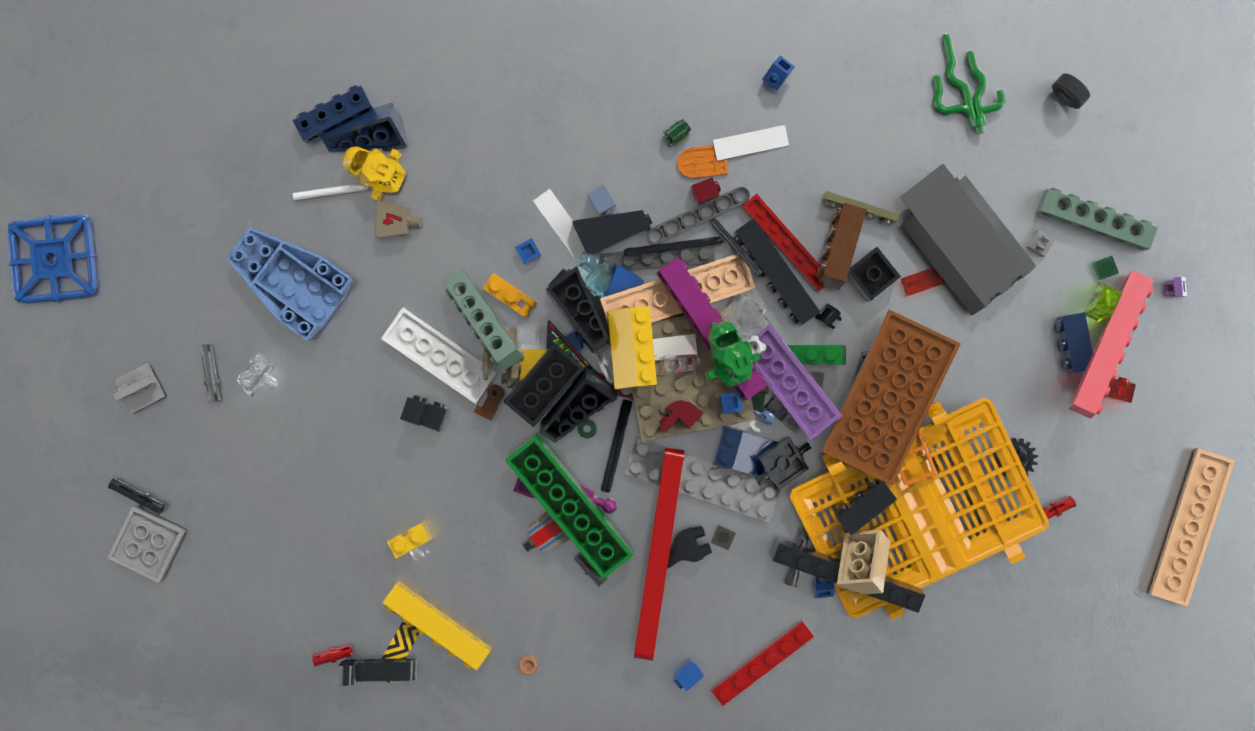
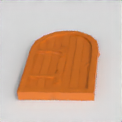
M714 145L685 149L680 153L677 160L680 173L687 178L697 179L728 174L727 159L717 161Z

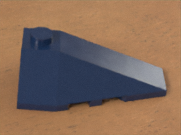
M393 103L376 107L320 136L329 152L347 151L350 147L356 146L368 151L375 148L390 151L392 148L397 149L407 146L401 117Z

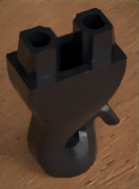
M703 526L689 527L676 535L670 548L667 568L683 560L697 562L712 553L709 542L699 546L696 540L706 535Z

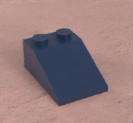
M723 426L713 463L760 476L764 472L757 457L778 442Z

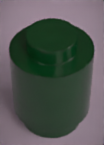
M684 119L676 120L663 131L664 136L662 138L667 145L670 146L672 144L676 146L689 135L691 128Z

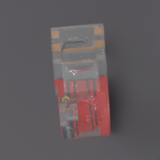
M697 354L671 355L659 358L661 375L698 370Z

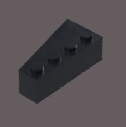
M576 266L547 287L546 294L594 354L609 343V337L595 309L580 271Z
M586 367L541 420L539 433L556 443L573 431L577 425L586 422L594 413L600 412L604 409V406L617 400V389H614L613 385Z

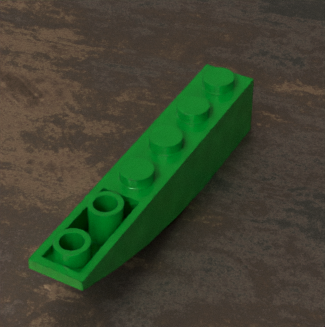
M788 345L803 365H846L845 345Z

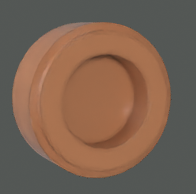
M526 655L521 658L519 670L522 674L532 675L537 671L538 661L534 656Z

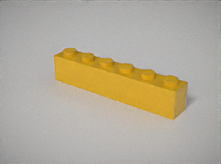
M400 582L395 584L383 601V604L386 605L385 608L389 612L399 614L403 622L408 625L413 624L417 627V632L423 636L427 634L432 638V642L435 645L448 649L449 655L454 658L459 657L464 661L463 664L471 670L473 668L477 670L492 649Z

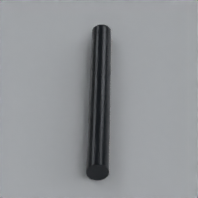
M713 218L710 224L757 277H761L764 272L721 223L716 218Z

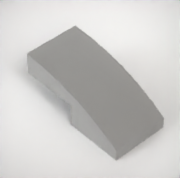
M776 395L764 406L766 409L776 411L775 417L794 434L801 428Z

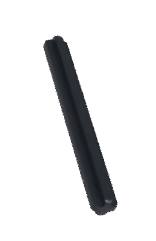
M622 400L602 481L601 491L611 492L632 407V401Z

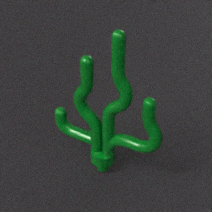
M945 33L942 35V40L948 59L946 76L951 84L961 89L965 105L943 106L941 103L943 95L941 78L939 75H934V106L936 110L943 114L966 113L969 117L971 128L976 129L977 135L985 133L983 126L986 125L984 114L1000 110L1006 102L1005 93L1003 90H998V102L982 107L981 97L986 90L987 80L977 67L974 52L969 50L966 53L972 74L979 81V87L972 101L967 84L957 79L954 75L955 55L950 36Z

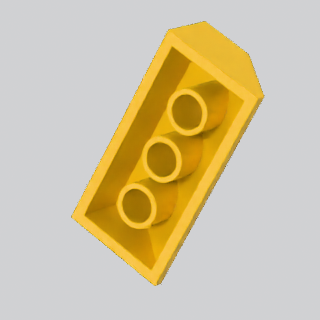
M650 306L608 311L614 389L657 385Z

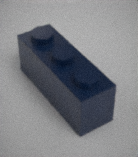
M1085 312L1057 317L1056 329L1060 332L1061 336L1059 345L1061 351H1064L1065 359H1063V365L1068 373L1085 371L1093 354Z

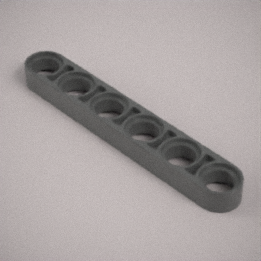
M745 187L735 188L648 230L646 235L647 241L651 245L661 244L744 205L750 198V192ZM740 190L744 191L747 195L744 201H739L736 198V193ZM727 199L729 207L721 209L718 204L719 200ZM702 208H711L712 215L704 217L701 214ZM692 215L695 218L694 224L686 225L684 217ZM669 223L676 224L678 227L677 232L669 233L667 225ZM652 231L659 232L661 236L656 242L651 241L649 238Z

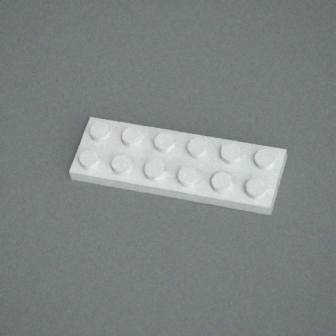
M404 307L381 338L475 404H477L498 373L492 369L488 380H483L481 360Z

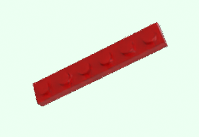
M756 193L742 208L752 219L755 218L764 233L811 286L819 292L825 287L817 284L818 278L816 273L821 265Z
M800 621L712 688L711 692L719 703L724 706L814 638L813 634L804 622Z

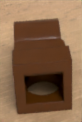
M497 384L491 385L487 389V397L482 407L477 405L473 412L492 421L504 397V389Z

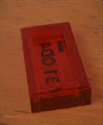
M934 267L900 279L906 297L944 284L942 277Z

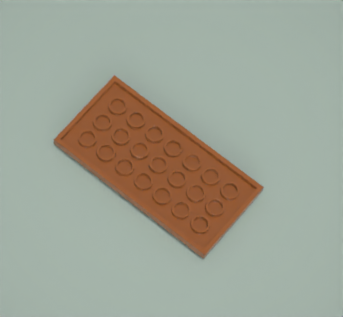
M888 310L840 410L843 416L833 424L821 452L893 486L961 343L892 310Z

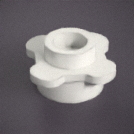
M753 335L751 340L748 341L752 354L756 352L760 354L766 350V345L760 342L758 336Z

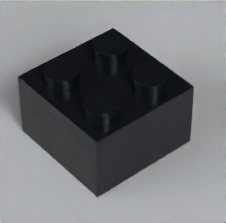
M878 247L872 249L853 264L848 274L849 280L867 302L873 300L901 277Z

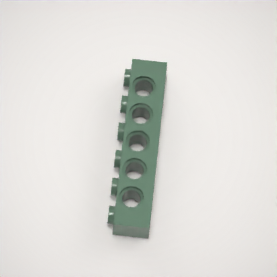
M1057 188L1043 191L1036 211L1038 214L1142 251L1151 248L1158 228L1153 226L1150 221H1138L1134 219L1133 215L1127 213L1122 215L1116 213V210L1113 208L1099 207L1098 203L1087 200L1085 202L1080 200V197L1077 195L1062 194V190ZM1058 201L1064 203V210L1058 208ZM1077 207L1081 208L1083 212L1081 217L1076 214ZM1095 213L1100 216L1099 223L1094 220ZM1113 220L1118 222V229L1113 228ZM1131 226L1136 229L1135 236L1130 232Z
M463 269L444 281L447 287L445 292L451 300L453 298L456 300L453 304L460 313L464 312L463 319L468 326L472 324L474 327L471 330L477 339H482L483 342L480 344L486 353L490 352L492 354L489 358L496 367L499 365L505 371L523 358Z

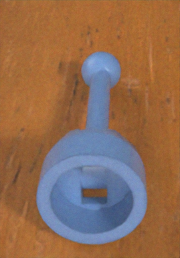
M766 409L763 412H758L754 410V414L760 416L763 423L772 426L776 411Z

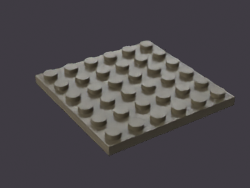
M732 307L717 309L721 314L722 318L720 319L722 322H731L736 327ZM686 316L658 320L651 323L653 339L695 334L698 355L693 356L694 371L677 373L675 358L663 359L665 375H662L661 361L655 360L657 385L631 388L641 443L756 420L751 398L743 401L741 398L742 412L722 414L720 395L737 391L734 386L729 388L720 381L719 377L711 381L707 380L705 374L715 369L711 358L712 354ZM684 400L691 402L703 412L690 429H687L678 420L665 433L658 429L661 425L659 423L661 418L666 413L670 415L665 408L675 401Z

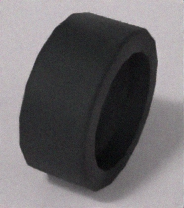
M1062 74L1052 85L1055 95L1071 108L1080 109L1090 98V92L1087 87L1070 74Z

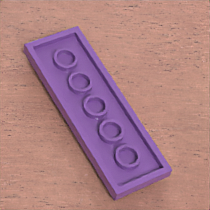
M768 324L756 335L759 337L760 342L766 345V350L759 354L760 360L754 363V368L764 376L768 386L809 439L814 440L843 415L774 327Z

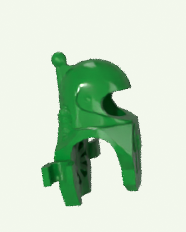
M713 322L708 339L715 369L705 374L707 380L711 381L719 377L720 381L729 388L750 380L752 364L760 360L758 352L752 354L748 341L743 342L736 327L731 322Z

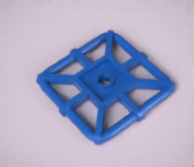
M73 214L54 217L45 215L44 218L24 219L9 223L7 237L10 260H8V266L11 268L13 294L18 303L47 301L55 303L60 302V300L85 298L97 292L94 258L96 257V252H94L90 218L87 215ZM76 222L64 238L53 239V224ZM44 225L46 239L34 241L20 228ZM83 227L86 252L72 254L70 241ZM16 234L29 244L31 258L18 259ZM53 253L56 260L51 264V261H47V258ZM72 259H87L89 285L73 273ZM31 264L32 277L21 289L19 265ZM69 276L84 290L59 293L57 278ZM50 278V294L27 296L39 279Z

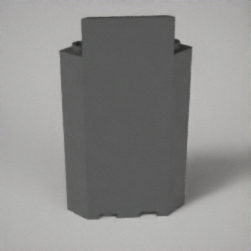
M942 164L900 196L911 211L905 217L907 221L901 226L972 316L992 303V300L1002 295L1014 283L1024 278L1036 267L1032 259L966 175L960 180L958 177L954 178L946 166Z

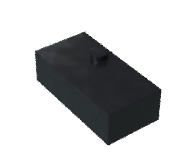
M553 342L504 399V403L534 428L584 367L558 344Z

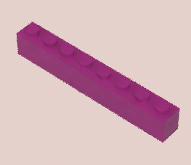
M676 258L661 268L656 274L711 353L708 339L709 331L712 328L711 324L713 322H722L720 319L722 318L721 314L716 308L713 309L709 303V296L705 292L702 293L698 287V280L694 276L691 277L687 271V264L683 260L680 261L679 258ZM754 363L752 364L751 379L734 386L736 391L740 392L743 401L750 399L767 387L764 376L760 372L757 373Z

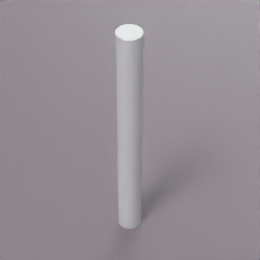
M359 183L293 193V199L295 201L370 190V187Z

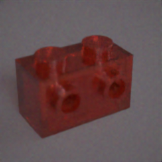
M1123 377L1110 381L1108 387H1111L1106 399L1132 403L1136 384L1130 383V379Z

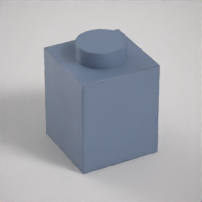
M604 185L587 194L599 216H606L614 212L613 208L616 207V204Z

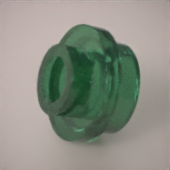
M587 420L584 423H580L577 430L581 437L588 439L596 434L597 427L592 420ZM586 425L591 427V431L588 433L583 430Z

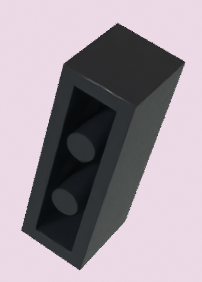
M873 479L867 484V488L864 491L855 493L852 496V500L847 504H841L834 514L852 536L898 499L882 480Z

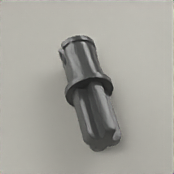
M581 552L575 556L574 560L585 571L584 574L588 575L598 587L607 580V577L603 579Z

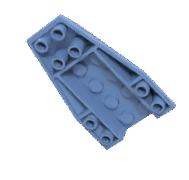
M251 227L246 230L226 257L273 316L306 341H309L326 325L347 296L353 278L323 256Z

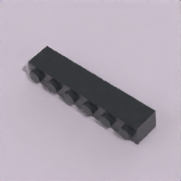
M755 218L734 232L736 235L734 239L740 246L743 245L747 251L746 253L764 272L761 278L765 276L769 282L767 284L768 288L772 293H777L780 298L778 302L783 309L787 308L791 313L789 317L795 325L798 323L799 326H802L820 313L818 307Z

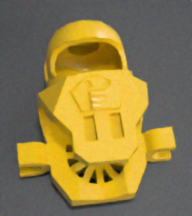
M357 146L350 147L345 152L342 160L343 168L350 175L359 178L361 184L374 189L370 198L375 201H380L383 193H398L407 174L398 163L402 154L393 148L389 158H387L376 148L373 151H368Z

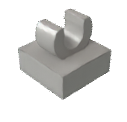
M1037 230L1027 248L1044 257L1053 244L1054 239Z

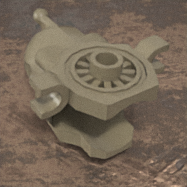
M512 326L510 330L504 328L509 337L516 345V327ZM485 350L482 355L481 370L483 380H488L492 365L494 364L489 358L492 354L490 352L486 353ZM521 351L523 358L506 369V373H503L501 376V384H504L506 381L507 388L514 389L518 375L521 373V364L519 363L524 360V351Z

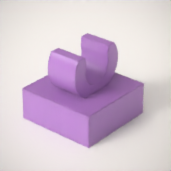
M1185 277L1173 278L1174 281L1165 282V285H1173V290L1166 292V295L1175 294V297L1187 296Z

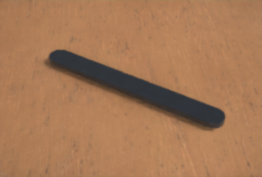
M717 236L630 247L624 250V255L634 256L722 244L724 238Z

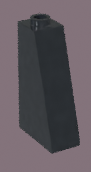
M643 210L574 220L572 224L588 258L648 231L651 229L650 224H652V220L648 213L644 214Z

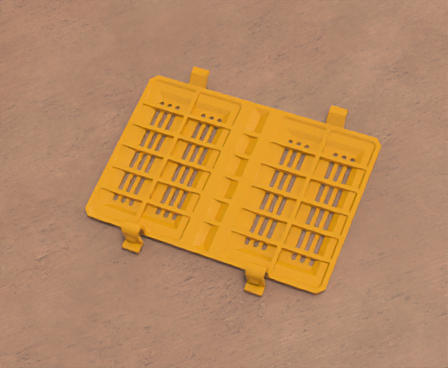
M983 397L949 414L942 408L939 400L932 403L927 414L933 422L922 426L920 430L927 448L931 450V458L934 457L941 472L904 486L899 473L893 486L884 482L898 499L884 510L889 521L885 522L880 513L878 514L881 521L880 525L873 518L871 521L874 528L871 529L869 523H867L857 531L884 529L891 542L888 555L893 564L890 567L887 562L885 576L919 588L928 586L1004 550L1010 563L1014 564L1026 558L1018 543L1045 531L1049 524L1048 518L992 400ZM979 423H982L983 428L980 429ZM972 426H975V432L972 431ZM967 429L969 434L966 435L964 430ZM984 432L987 433L993 446L992 448H989L983 435ZM918 434L910 450L922 446ZM978 435L985 447V451L983 452L976 439V436ZM972 439L979 454L975 455L968 440ZM944 441L945 446L942 447L940 442ZM934 444L937 445V447H938L937 450L934 449V447H933ZM924 449L908 455L902 465L907 480L932 471ZM948 450L955 464L954 466L951 467V464L944 451ZM993 452H996L1002 467H998L992 454ZM940 453H941V455H942V457H943V459H944V462H945V464H946V466H947V468H948V469H946V470H944V468H943V466H942V464H941V462H940V460H939V458H938V454H940ZM826 454L822 458L829 471L793 488L789 497L816 551L840 559L836 551L840 550L842 554L844 542L840 543L833 528H838L843 540L845 534L840 526L842 524L836 518L831 505L834 504L837 509L841 504L850 502L855 493L865 490L868 484L864 480L865 477H868L869 481L873 479L878 480V478L846 463L843 464L842 461ZM985 456H989L995 468L994 471H991ZM978 459H982L988 474H984ZM955 470L958 471L964 483L963 486L960 485L954 473ZM1004 471L1011 484V487L1009 488L1002 475V472ZM947 474H951L956 484V489H953ZM998 475L1005 490L1001 491L994 476ZM941 477L944 478L950 492H946L940 480ZM991 478L997 491L996 494L993 493L987 479ZM859 480L861 481L862 486H859V485H858L857 482H858ZM854 484L855 489L852 490L850 485ZM966 489L973 502L971 506L963 492ZM1013 491L1015 492L1017 499L1021 505L1019 507H1017L1011 494V492ZM960 493L967 508H962L956 494ZM1007 494L1014 508L1013 510H1010L1004 495ZM830 495L832 500L828 501L827 496ZM953 496L959 509L958 512L955 511L949 497ZM821 498L824 500V502H825L824 504H821V502H820V499H821ZM998 498L1001 499L1007 513L1003 514L997 501ZM813 502H816L818 507L814 508ZM825 508H828L834 523H830L824 511ZM975 509L977 510L980 519L983 523L981 525H979L974 515L973 510ZM821 511L828 526H823L817 512ZM969 512L976 526L975 528H972L966 513ZM960 516L963 517L968 527V531L966 532L959 519ZM888 526H892L898 539L897 541H894ZM827 531H831V534L837 544L836 546H833L827 534ZM899 545H901L907 557V560L905 561L903 560L901 553L897 547ZM894 548L901 563H896L890 549ZM834 583L835 590L849 617L857 619L885 606L891 621L905 615L903 608L839 587Z

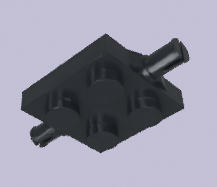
M790 437L784 438L757 457L764 473L755 478V481H757L758 485H761L769 479L776 490L782 489L809 469L804 461L803 454L812 449V447L806 442L798 448Z

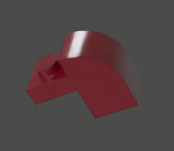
M684 400L675 401L665 408L670 415L666 413L659 421L661 425L658 429L665 433L676 420L681 422L687 429H690L703 412L691 402Z

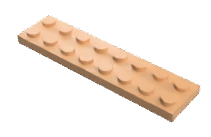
M738 254L687 270L691 277L694 276L698 280V287L702 293L705 292L709 296V303L755 289L750 269ZM660 279L599 299L607 325L608 311L630 307L650 306L651 323L682 313Z
M1195 448L1148 594L1188 607L1235 460Z

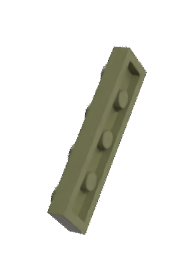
M828 191L824 193L822 201L826 202L825 205L833 208L837 206L842 207L844 203L867 209L864 218L873 219L875 217L881 219L880 222L886 225L898 222L900 215Z

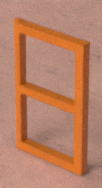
M919 430L918 436L922 446L909 450L908 455L924 449L932 471L907 480L901 467L899 474L904 486L938 474L921 430Z

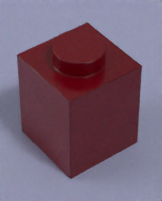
M713 177L693 184L690 187L697 206L718 197L721 191L718 181H714Z

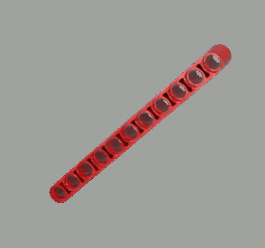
M665 448L634 658L653 661L685 450Z

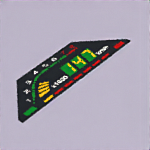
M548 320L546 348L548 349L555 342L584 367L581 373L587 367L595 374H598L555 325Z

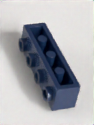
M361 85L352 86L347 90V93L334 95L330 98L331 101L325 104L319 103L313 107V110L309 112L304 111L296 115V119L292 121L302 140L307 144L319 138L321 134L374 109Z

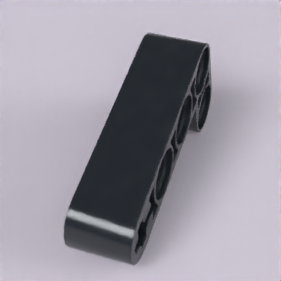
M346 659L338 665L339 685L351 686L357 684V682L417 680V659Z

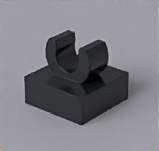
M828 303L815 317L820 323L832 329L835 328L833 323L836 319L842 320L840 317L841 312Z

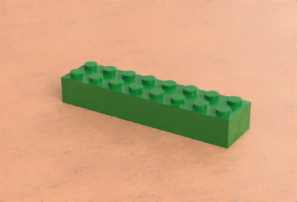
M537 432L506 456V463L603 579L634 556L632 547Z

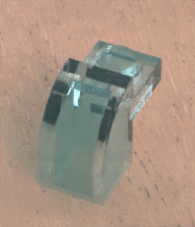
M583 251L579 256V267L589 272L585 285L587 289L601 297L611 283V264L604 256L598 261L594 255Z

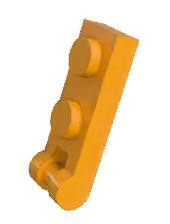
M495 273L490 276L483 287L484 290L526 319L529 316L528 312L537 304L533 299ZM521 300L526 302L523 308L518 306Z

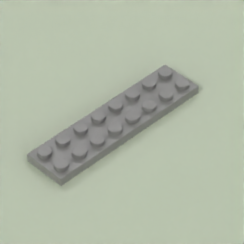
M636 437L624 474L660 486L664 453L667 447L650 441L641 443V438ZM684 453L679 486L680 493L769 523L780 490H776L771 482L765 481L758 485L757 481H755L756 477Z

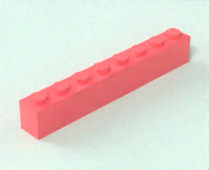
M1133 270L1126 276L1118 294H1122V296L1117 297L1120 299L1115 311H1111L1113 315L1108 317L1071 402L1070 410L1089 419L1096 414H1100L1103 408L1101 401L1103 397H1107L1111 389L1108 385L1110 381L1115 379L1118 370H1116L1117 364H1121L1125 357L1123 350L1131 343L1132 337L1130 334L1132 330H1136L1140 321L1137 318L1146 308L1145 299L1150 297L1154 289L1151 286L1154 281L1153 279Z

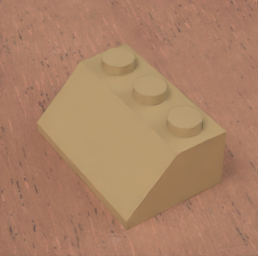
M881 529L859 531L852 536L849 533H845L837 580L839 587L862 594L883 593L890 540Z

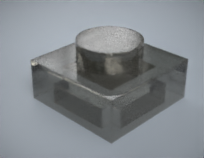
M718 525L711 543L729 550L736 532Z

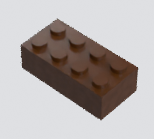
M844 203L841 208H837L831 220L833 226L826 238V242L829 243L821 255V260L824 261H822L816 273L818 278L817 284L839 291L846 283L867 209Z

